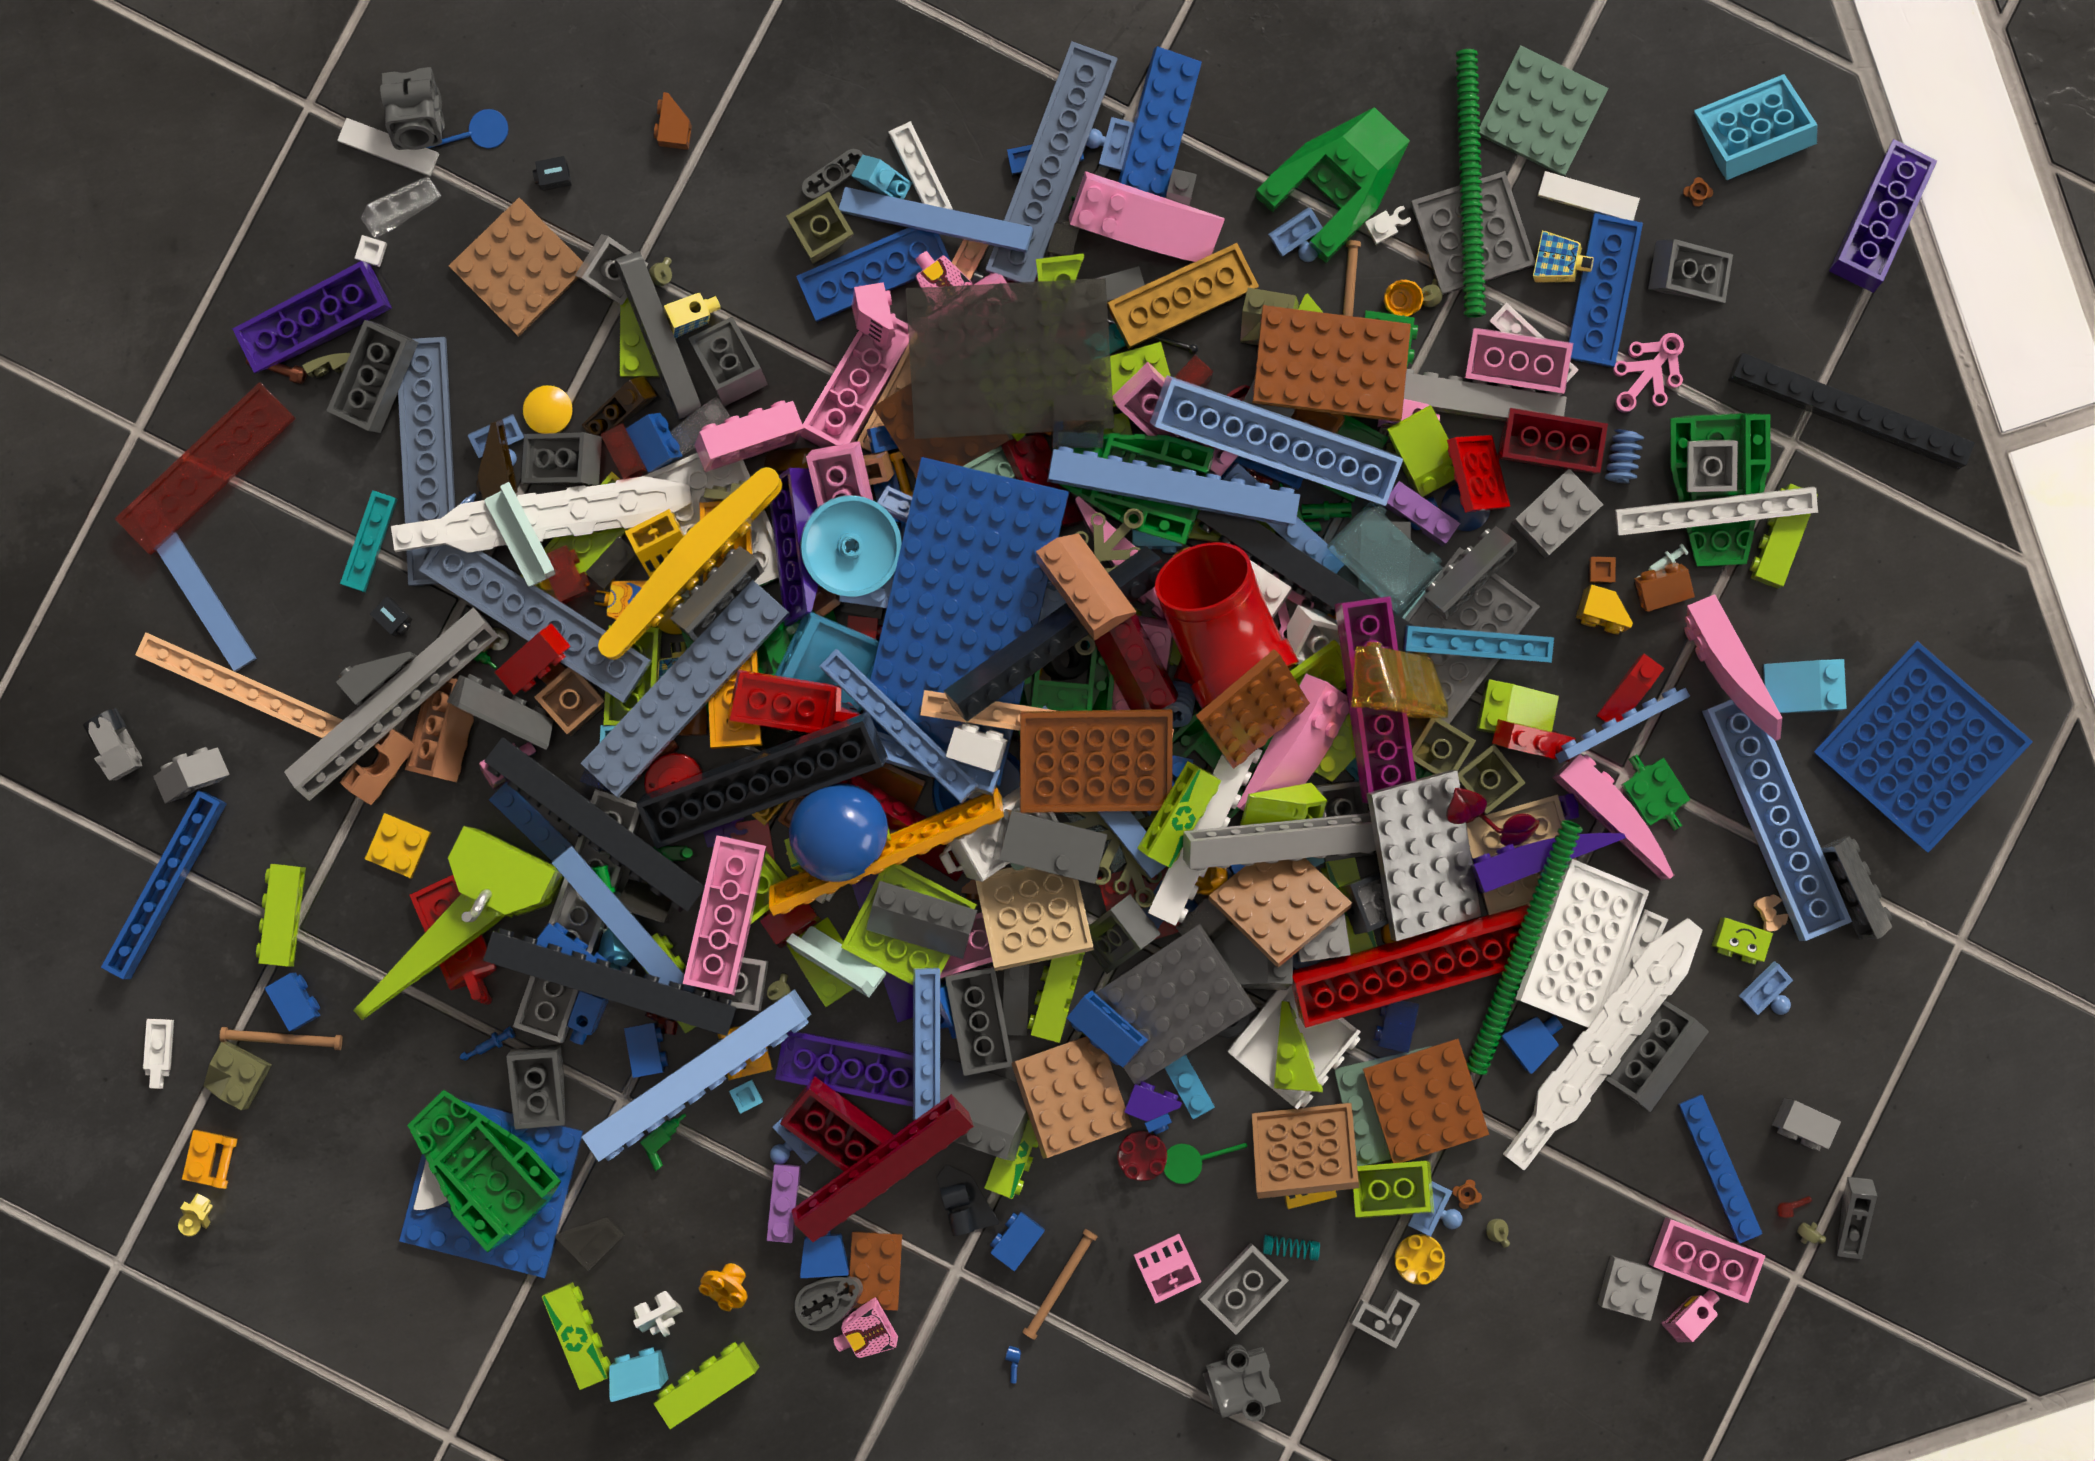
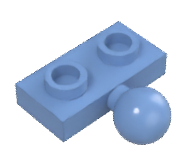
M1111 117L1106 137L1097 129L1091 130L1086 146L1089 148L1104 146L1099 162L1100 167L1121 172L1134 125L1133 122Z
M1308 207L1269 233L1268 236L1281 256L1299 246L1298 255L1300 259L1304 262H1312L1318 254L1309 245L1307 239L1318 233L1323 227L1312 209Z
M514 415L503 419L508 445L524 438ZM490 425L468 434L478 458L483 456ZM509 449L512 466H514L517 457L515 452Z
M1774 961L1739 997L1757 1015L1770 1003L1774 1013L1784 1015L1790 1010L1791 1002L1786 996L1779 994L1793 980Z
M780 1119L772 1128L785 1143L772 1147L770 1151L771 1160L776 1164H784L790 1157V1151L793 1150L807 1164L819 1152L780 1124L782 1119Z
M1433 1181L1434 1213L1412 1214L1407 1224L1430 1237L1439 1219H1442L1443 1224L1449 1229H1456L1462 1224V1215L1459 1211L1455 1209L1444 1210L1452 1191Z

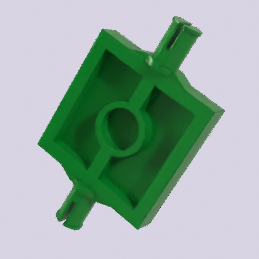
M1638 754L1629 758L1628 760L1636 772L1629 780L1622 783L1621 786L1646 825L1650 826L1658 820L1667 819L1673 831L1681 827L1682 824L1675 815V812L1680 806L1691 799L1666 760L1662 758L1652 765L1644 766Z

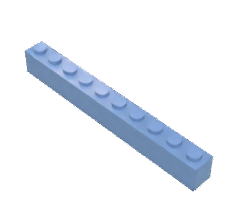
M1059 446L1058 450L1054 449L1052 451L1047 482L1290 527L1296 523L1300 494H1294V489L1280 487L1278 491L1270 489V485L1264 483H1255V486L1245 485L1246 481L1242 479L1231 478L1229 482L1221 480V476L1215 474H1206V477L1197 476L1196 471L1182 469L1180 473L1171 471L1172 467L1166 465H1157V468L1148 467L1147 462L1133 460L1132 463L1122 462L1123 458L1117 456H1108L1107 459L1099 458L1098 453L1083 451V454L1073 453L1072 448Z

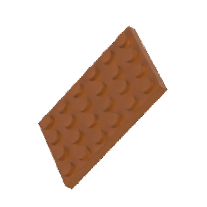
M1263 305L1252 403L1401 422L1411 324Z
M1172 709L1020 711V812L1159 811L1172 789Z

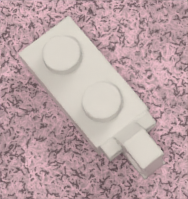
M147 1019L143 1069H145V1075H150L149 1088L163 1089L164 1076H169L174 1020Z

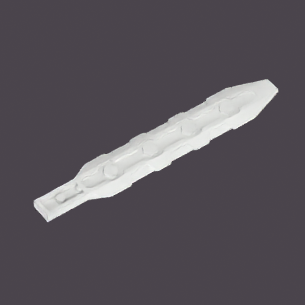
M646 476L617 480L616 483L590 487L582 485L569 487L563 491L537 495L536 493H529L517 496L540 542H543V539L574 535L575 537L589 535L594 531L621 527L628 529L668 509L675 513L692 504L689 484ZM485 500L460 504L441 519L391 526L395 552L448 545L471 553L507 545Z
M1687 918L1647 946L1634 963L1633 970L1617 991H1613L1605 1001L1601 1012L1588 1029L1580 1034L1574 1042L1572 1050L1556 1071L1551 1072L1539 1088L1533 1115L1503 1155L1525 1171L1554 1131L1577 1120L1590 1103L1591 1096L1607 1075L1612 1074L1621 1062L1620 1058L1635 1038L1641 1035L1650 1024L1654 1013L1667 996L1672 995L1688 974L1702 933L1700 927Z

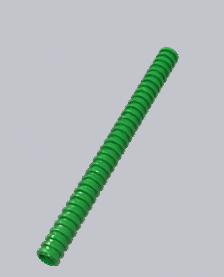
M1462 49L1456 52V57L1458 58L1456 64L1459 65L1456 68V72L1459 73L1456 79L1459 80L1457 83L1459 88L1457 95L1460 96L1457 98V102L1460 103L1457 109L1460 111L1458 113V118H1460L1458 121L1460 126L1458 132L1461 133L1458 137V140L1461 141L1459 143V148L1461 149L1459 151L1461 156L1459 163L1462 164L1459 167V170L1462 171L1459 175L1462 179L1460 181V186L1462 187L1460 193L1463 194L1460 197V201L1463 202L1460 208L1463 209L1461 212L1463 217L1461 224L1464 225L1461 227V231L1464 232L1461 236V239L1464 240L1462 242V247H1464V250H1462L1464 255L1462 262L1465 263L1462 266V269L1465 270V273H1463L1465 278L1463 281L1465 286L1463 293H1466L1463 300L1466 301L1464 304L1466 309L1464 316L1477 318L1486 315V311L1483 310L1486 307V303L1483 302L1486 298L1483 295V292H1485L1483 287L1485 280L1482 279L1485 276V272H1482L1485 265L1482 264L1484 261L1482 256L1484 254V249H1482L1484 242L1481 241L1484 237V234L1481 233L1483 231V226H1481L1483 223L1481 218L1483 211L1480 210L1483 207V204L1480 203L1482 200L1480 195L1482 193V188H1480L1482 181L1479 180L1482 177V173L1479 172L1481 170V165H1479L1481 162L1479 157L1481 150L1478 149L1481 146V143L1478 142L1481 136L1478 134L1480 132V127H1478L1480 120L1477 119L1480 116V112L1477 111L1480 108V105L1477 104L1479 102V97L1477 96L1479 94V89H1477L1479 82L1476 81L1479 78V75L1476 73L1478 71V66H1476L1478 63L1476 58L1478 52L1474 49Z
M1565 820L1560 823L1562 828H1559L1557 831L1559 835L1555 836L1556 842L1552 844L1553 850L1549 851L1551 856L1547 857L1546 861L1548 863L1543 867L1545 871L1541 872L1542 878L1538 879L1539 885L1535 887L1537 892L1533 893L1532 897L1534 899L1529 902L1531 907H1528L1526 910L1528 914L1524 915L1525 921H1522V928L1518 931L1520 935L1516 936L1517 942L1513 943L1514 949L1510 951L1511 957L1507 959L1509 963L1504 966L1506 971H1503L1501 974L1503 978L1499 979L1500 985H1497V992L1493 994L1495 999L1491 1000L1492 1006L1488 1007L1489 1013H1486V1020L1482 1022L1484 1027L1480 1028L1481 1034L1477 1035L1478 1041H1475V1048L1471 1051L1473 1055L1469 1056L1470 1062L1466 1063L1468 1070L1475 1074L1486 1075L1488 1072L1486 1068L1490 1066L1489 1061L1493 1059L1492 1054L1496 1051L1494 1047H1497L1499 1044L1497 1040L1501 1039L1500 1033L1504 1031L1503 1026L1507 1023L1505 1019L1510 1016L1508 1012L1512 1010L1511 1005L1515 1003L1514 997L1517 996V990L1520 988L1519 984L1523 979L1522 976H1525V969L1529 967L1528 962L1532 960L1531 955L1535 952L1533 948H1536L1538 945L1536 941L1540 940L1539 934L1543 932L1542 926L1546 924L1544 920L1549 917L1547 912L1551 911L1550 905L1554 904L1553 898H1556V891L1560 889L1558 884L1562 883L1563 879L1561 877L1565 876L1566 873L1564 869L1568 868L1567 862L1571 861L1570 855L1574 853L1573 847L1577 846L1575 841L1579 840L1580 836L1578 833H1581L1583 829L1574 822Z

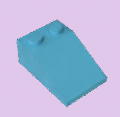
M1844 659L1763 664L1764 685L1780 713L1825 712L1847 709Z
M651 1347L639 1351L640 1356L630 1358L629 1354L614 1358L615 1363L609 1366L611 1402L660 1389L669 1378L661 1350L654 1351V1348Z

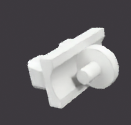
M664 1291L655 1297L659 1308L651 1311L646 1302L634 1307L636 1320L633 1322L641 1332L650 1329L652 1335H655L661 1331L663 1336L666 1337L670 1335L668 1327L675 1324L673 1316L683 1312L681 1306L672 1299L668 1292Z

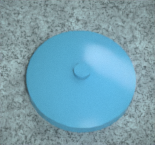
M848 495L836 497L823 503L810 515L802 531L800 549L804 566L817 584L834 594L855 597L866 595L879 589L892 577L896 570L902 542L900 531L894 518L883 506L865 497Z

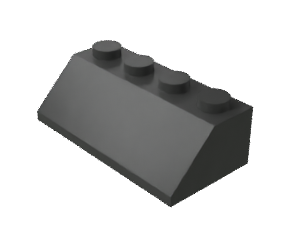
M1497 526L1492 530L1489 528L1485 530L1478 538L1480 542L1474 548L1469 546L1461 554L1462 560L1456 565L1454 563L1449 565L1443 572L1444 577L1438 583L1433 581L1425 589L1427 593L1424 596L1425 600L1446 621L1517 552V542Z
M741 546L736 550H730L724 557L725 562L719 568L714 567L708 573L705 583L702 586L697 585L690 592V598L684 604L680 603L672 611L673 616L670 618L672 622L693 642L752 579L755 581L764 572L759 560Z
M471 674L467 678L462 675L459 676L447 700L448 703L547 750L554 720L547 717L548 712L536 705L532 710L525 706L527 701L513 695L512 699L503 696L504 690L492 684L490 688L482 686L483 680Z
M880 881L866 930L963 959L977 910Z
M994 966L966 970L945 976L963 1075L1011 1067L1012 1057Z
M1664 1000L1651 1017L1650 1024L1641 1035L1635 1038L1620 1058L1621 1062L1612 1074L1607 1075L1604 1080L1651 1112L1709 1031L1695 1018Z

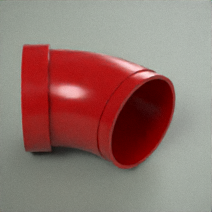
M1204 543L1178 553L1161 568L1155 581V592L1178 650L1194 682L1190 687L1201 710L1273 649L1280 654L1288 669L1299 662L1289 640L1282 639L1262 595L1250 559L1242 549L1228 543Z

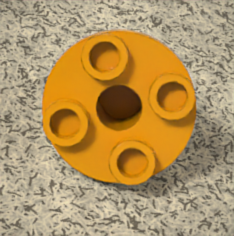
M732 1263L726 1264L721 1272L707 1271L701 1278L699 1291L718 1302V1306L725 1311H731L732 1308H741L748 1298L745 1289L741 1286L746 1274L740 1266Z

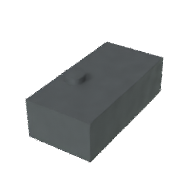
M364 320L329 403L327 412L367 431L381 433L419 342L381 324Z
M1005 809L993 858L1095 884L1107 834Z

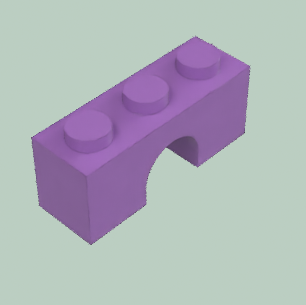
M1400 481L1394 484L1387 504L1384 506L1400 518H1406L1416 524L1424 535L1440 546L1448 542L1460 524Z
M774 1165L767 1241L792 1243L794 1241L796 1225L791 1210L796 1207L801 1165Z

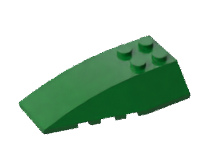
M1737 413L1689 415L1670 418V468L1679 502L1764 493L1765 481L1771 465L1770 414ZM1700 440L1738 441L1737 491L1687 492V442ZM1756 520L1687 527L1696 566L1747 564Z
M1064 432L1060 446L1072 448L1073 453L1083 454V451L1098 453V457L1107 459L1108 456H1117L1123 458L1122 462L1126 463L1139 460L1147 462L1148 467L1157 468V465H1166L1172 467L1171 471L1180 473L1182 469L1196 471V475L1202 477L1210 474L1214 455L1213 448L1167 435L1148 436L1145 434L1120 435L1118 433ZM1058 484L1121 522H1124V515L1129 509H1138L1142 512L1144 521L1139 528L1135 529L1136 531L1183 545L1186 544L1199 512L1198 509ZM1132 514L1129 516L1130 523L1135 524L1138 522L1137 515Z
M445 1090L407 1125L420 1151L427 1159L432 1174L435 1175L440 1184V1189L444 1197L447 1198L454 1216L486 1252H490L513 1237L551 1200L561 1183L558 1176L527 1143Z

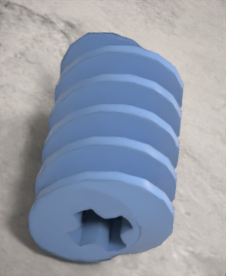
M1615 429L1614 431L1618 434L1613 435L1612 441L1617 444L1610 447V450L1615 454H1611L1608 457L1609 461L1613 463L1608 464L1606 468L1612 473L1606 474L1605 479L1617 483H1630L1629 479L1637 478V475L1631 473V470L1639 469V466L1632 462L1641 458V456L1634 452L1643 448L1636 444V441L1644 440V437L1633 431Z
M1173 681L1172 683L1179 694L1177 700L1161 710L1172 709L1173 728L1185 726L1191 721L1196 697L1190 684L1183 681Z

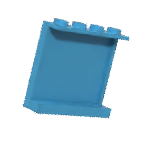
M811 612L802 618L775 676L838 685L819 667L835 649H838L871 680L879 640ZM841 688V702L852 703L859 713L861 710H864Z

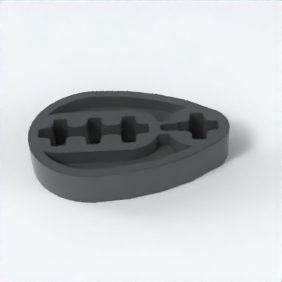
M832 1276L803 1287L795 1300V1313L798 1320L803 1326L813 1331H823L834 1326L844 1319L857 1304L863 1292L862 1282L856 1277ZM848 1284L855 1286L852 1292L841 1295V1292L848 1287ZM827 1296L834 1297L832 1305L823 1306L821 1310L813 1312L811 1316L805 1315L804 1312L807 1308L816 1306L817 1302L825 1301Z

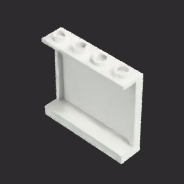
M1291 985L1288 990H1276L1249 1022L1245 1031L1236 1038L1226 1051L1293 1107L1298 1109L1300 1106L1304 1108L1313 1098L1310 1091L1274 1088L1281 1002H1290L1291 1007L1295 1011L1296 1023L1300 1033H1303L1309 1050V1057L1315 1066V1075L1318 1083L1322 1086L1329 1078L1326 1075L1332 1067L1336 1069L1344 1060L1342 1054L1347 1048L1352 1050L1359 1042L1360 1038L1358 1035L1361 1031L1352 1026L1343 1017L1305 1028L1298 1016Z

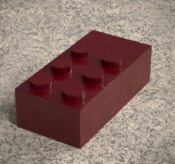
M815 1076L786 1110L780 1123L843 1171H846L894 1136Z

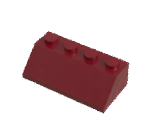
M1509 408L1501 436L1498 459L1562 470L1570 469L1575 472L1596 475L1601 471L1608 424Z
M1136 614L1095 640V645L1130 710H1160L1176 702L1179 694Z

